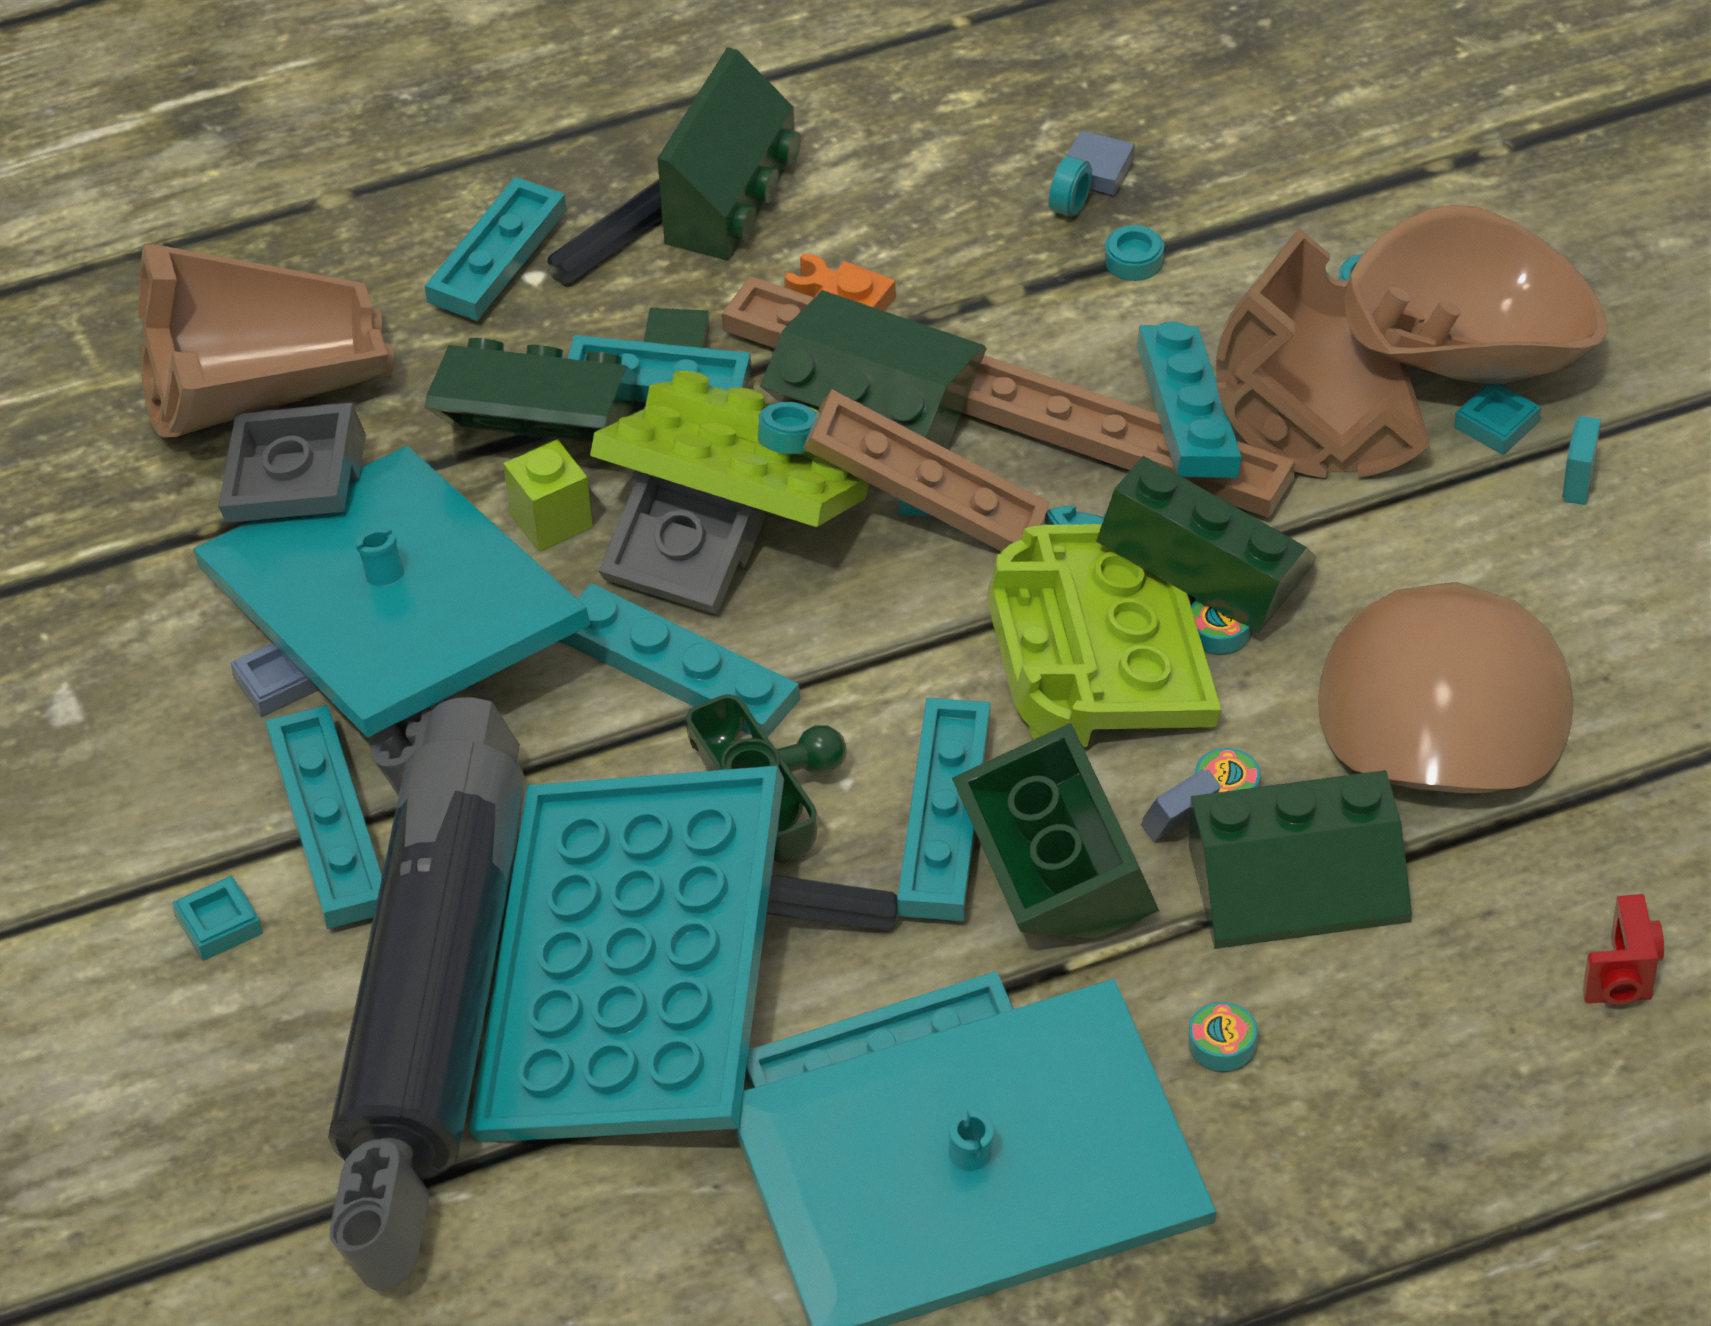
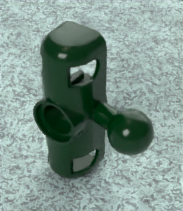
M721 695L691 708L686 714L687 735L692 748L700 752L702 762L707 771L778 766L784 777L773 861L786 863L806 854L817 838V811L792 772L805 769L813 775H829L838 770L846 759L847 754L846 743L841 733L829 725H814L803 731L797 744L776 749L745 703L735 695ZM745 719L752 738L737 741L734 738L741 731ZM804 806L810 819L793 826L801 816Z

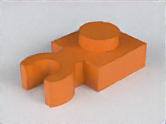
M803 253L800 257L801 275L804 277H799L789 272L784 276L785 288L814 298L821 290L883 311L896 298L895 280L844 261L834 271L827 268L822 258L813 254Z

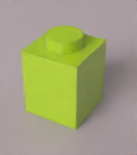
M558 439L503 463L509 513L538 552L593 528L588 477Z

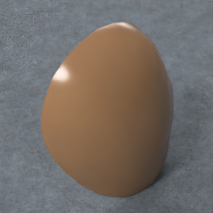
M1447 205L1429 208L1398 223L1380 236L1360 257L1349 276L1344 298L1345 315L1349 328L1357 340L1367 348L1396 362L1461 381L1502 385L1568 369L1598 346L1607 333L1606 316L1599 298L1584 277L1565 257L1540 237L1517 223L1476 206Z
M1459 582L1398 589L1358 611L1338 634L1328 652L1321 674L1318 695L1319 719L1326 741L1337 758L1348 767L1360 773L1386 770L1390 784L1454 793H1489L1528 786L1543 778L1557 763L1567 745L1573 716V694L1570 673L1565 657L1549 629L1515 600Z

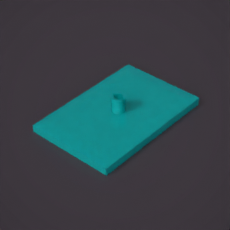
M409 446L400 448L361 467L359 481L349 482L344 512L251 520L193 548L197 564L201 570L367 738L591 625L587 607Z
M778 766L527 785L469 1128L477 1143L738 1129L784 777Z
M1115 979L745 1090L742 1096L739 1127L734 1129L808 1326H889L1214 1223L1216 1217L1215 1207Z

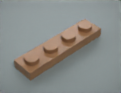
M833 389L823 399L803 446L804 450L1001 552L1010 544L1021 540L1024 528L1042 525L1050 502Z

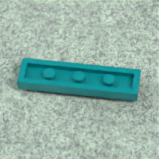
M1165 322L1160 325H1139L1137 349L1176 474L1181 477L1238 478L1242 456L1230 420L1220 402L1217 381L1199 327L1188 326L1180 322Z
M593 583L577 598L587 607L591 625L560 640L693 707L721 695H735L745 703L767 737L800 701L798 683ZM744 719L741 730L751 735L749 726Z
M926 698L897 897L898 916L964 921L976 832L952 777L985 763L991 719L990 702Z
M328 705L265 720L269 741L326 928L330 929L374 917L382 874Z
M994 971L748 1050L745 1077L750 1089L1006 1012L1012 1010L1013 1007L998 972Z

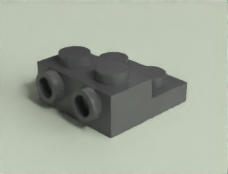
M353 403L326 404L235 414L218 506L225 522L344 512L349 482L359 481L366 433Z
M639 472L599 568V573L606 581L718 615L737 566L745 568L767 511Z

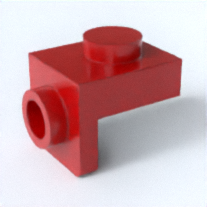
M1644 894L1617 896L1611 932L1613 950L1591 952L1587 956L1582 990L1584 1000L1588 1004L1609 1002L1622 1005L1638 1000H1652L1657 964L1664 957L1662 926L1659 920L1650 921Z

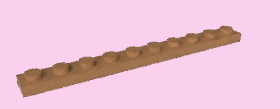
M749 276L722 312L723 331L776 348L782 330L814 297ZM984 355L962 413L1131 470L1142 456H1145L1176 473L1157 413ZM1237 441L1242 456L1238 478L1183 477L1211 494L1224 499L1233 506L1270 518L1294 478L1295 460Z

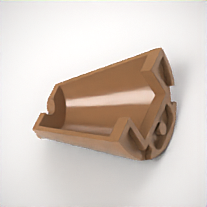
M1299 228L1237 303L1222 329L1216 352L1217 391L1220 402L1233 427L1249 445L1295 460V472L1326 478L1327 472H1357L1358 478L1389 471L1417 457L1430 447L1429 437L1406 364L1396 362L1370 350L1357 340L1349 328L1345 315L1344 298L1349 280H1336L1327 273L1325 267L1330 260V254Z
M143 244L138 317L144 318L142 328L144 346L139 348L140 366L148 415L155 432L159 436L177 437L235 419V414L266 411L373 379L390 378L392 376L394 367L393 348L391 343H384L381 334V311L379 307H372L365 283L157 244Z

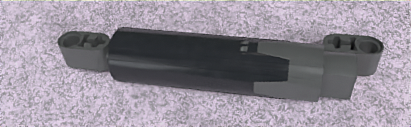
M475 697L453 698L447 701L443 699L374 734L371 747V757L397 793L398 801L328 1138L334 1152L345 1161L341 1171L330 1225V1239L362 1282L373 1290H386L395 1287L406 1280L414 1270L418 1260L429 1202L428 1189L422 1180L442 1175L451 1165L454 1166L457 1161L527 787L522 769L517 765L520 748L519 742L493 702Z

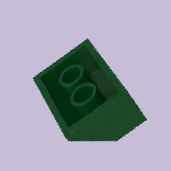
M729 47L725 49L657 158L664 244L726 261L730 260L740 241H747L751 236L758 211L764 202L770 203L777 190L779 176L786 165L792 166L794 164L801 144L800 133L795 131L794 107L737 49Z
M821 290L782 330L760 387L778 402L800 403L817 411L823 399L833 389L947 449L987 348L977 342Z
M469 338L467 347L448 345L425 401L426 409L451 426L593 442L594 432L619 421L622 417L632 415L638 375L627 365H622L621 356L611 353L589 351L586 352L584 361L562 358L563 350L555 347L527 345L526 354L503 351L504 343L499 341Z
M1142 456L1115 487L1096 540L1097 543L1224 615L1249 626V629L1258 634L1312 568L1316 560V556L1306 546L1145 456Z
M1072 723L952 777L1020 932L1099 939L1159 911L1138 862Z
M1386 770L1191 796L1189 850L1214 949L1411 922L1412 911L1402 825Z

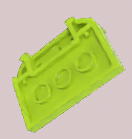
M675 371L672 382L650 385L646 406L643 410L628 417H622L619 421L594 432L590 453L592 457L814 527L822 525L862 502L868 494L870 483L808 451L798 454H786L763 446L757 438L760 412L771 405L764 402L765 396L758 391L748 388L733 387L728 391L708 386L710 379L697 372Z
M1102 524L1037 525L1024 528L1021 540L1010 544L1000 554H997L987 592L988 607L1014 705L1020 716L1029 725L1028 731L1033 740L1069 723H1072L1083 747L1088 746L1093 729L1197 728L1217 726L1222 709L1187 593L1097 543L1096 540Z

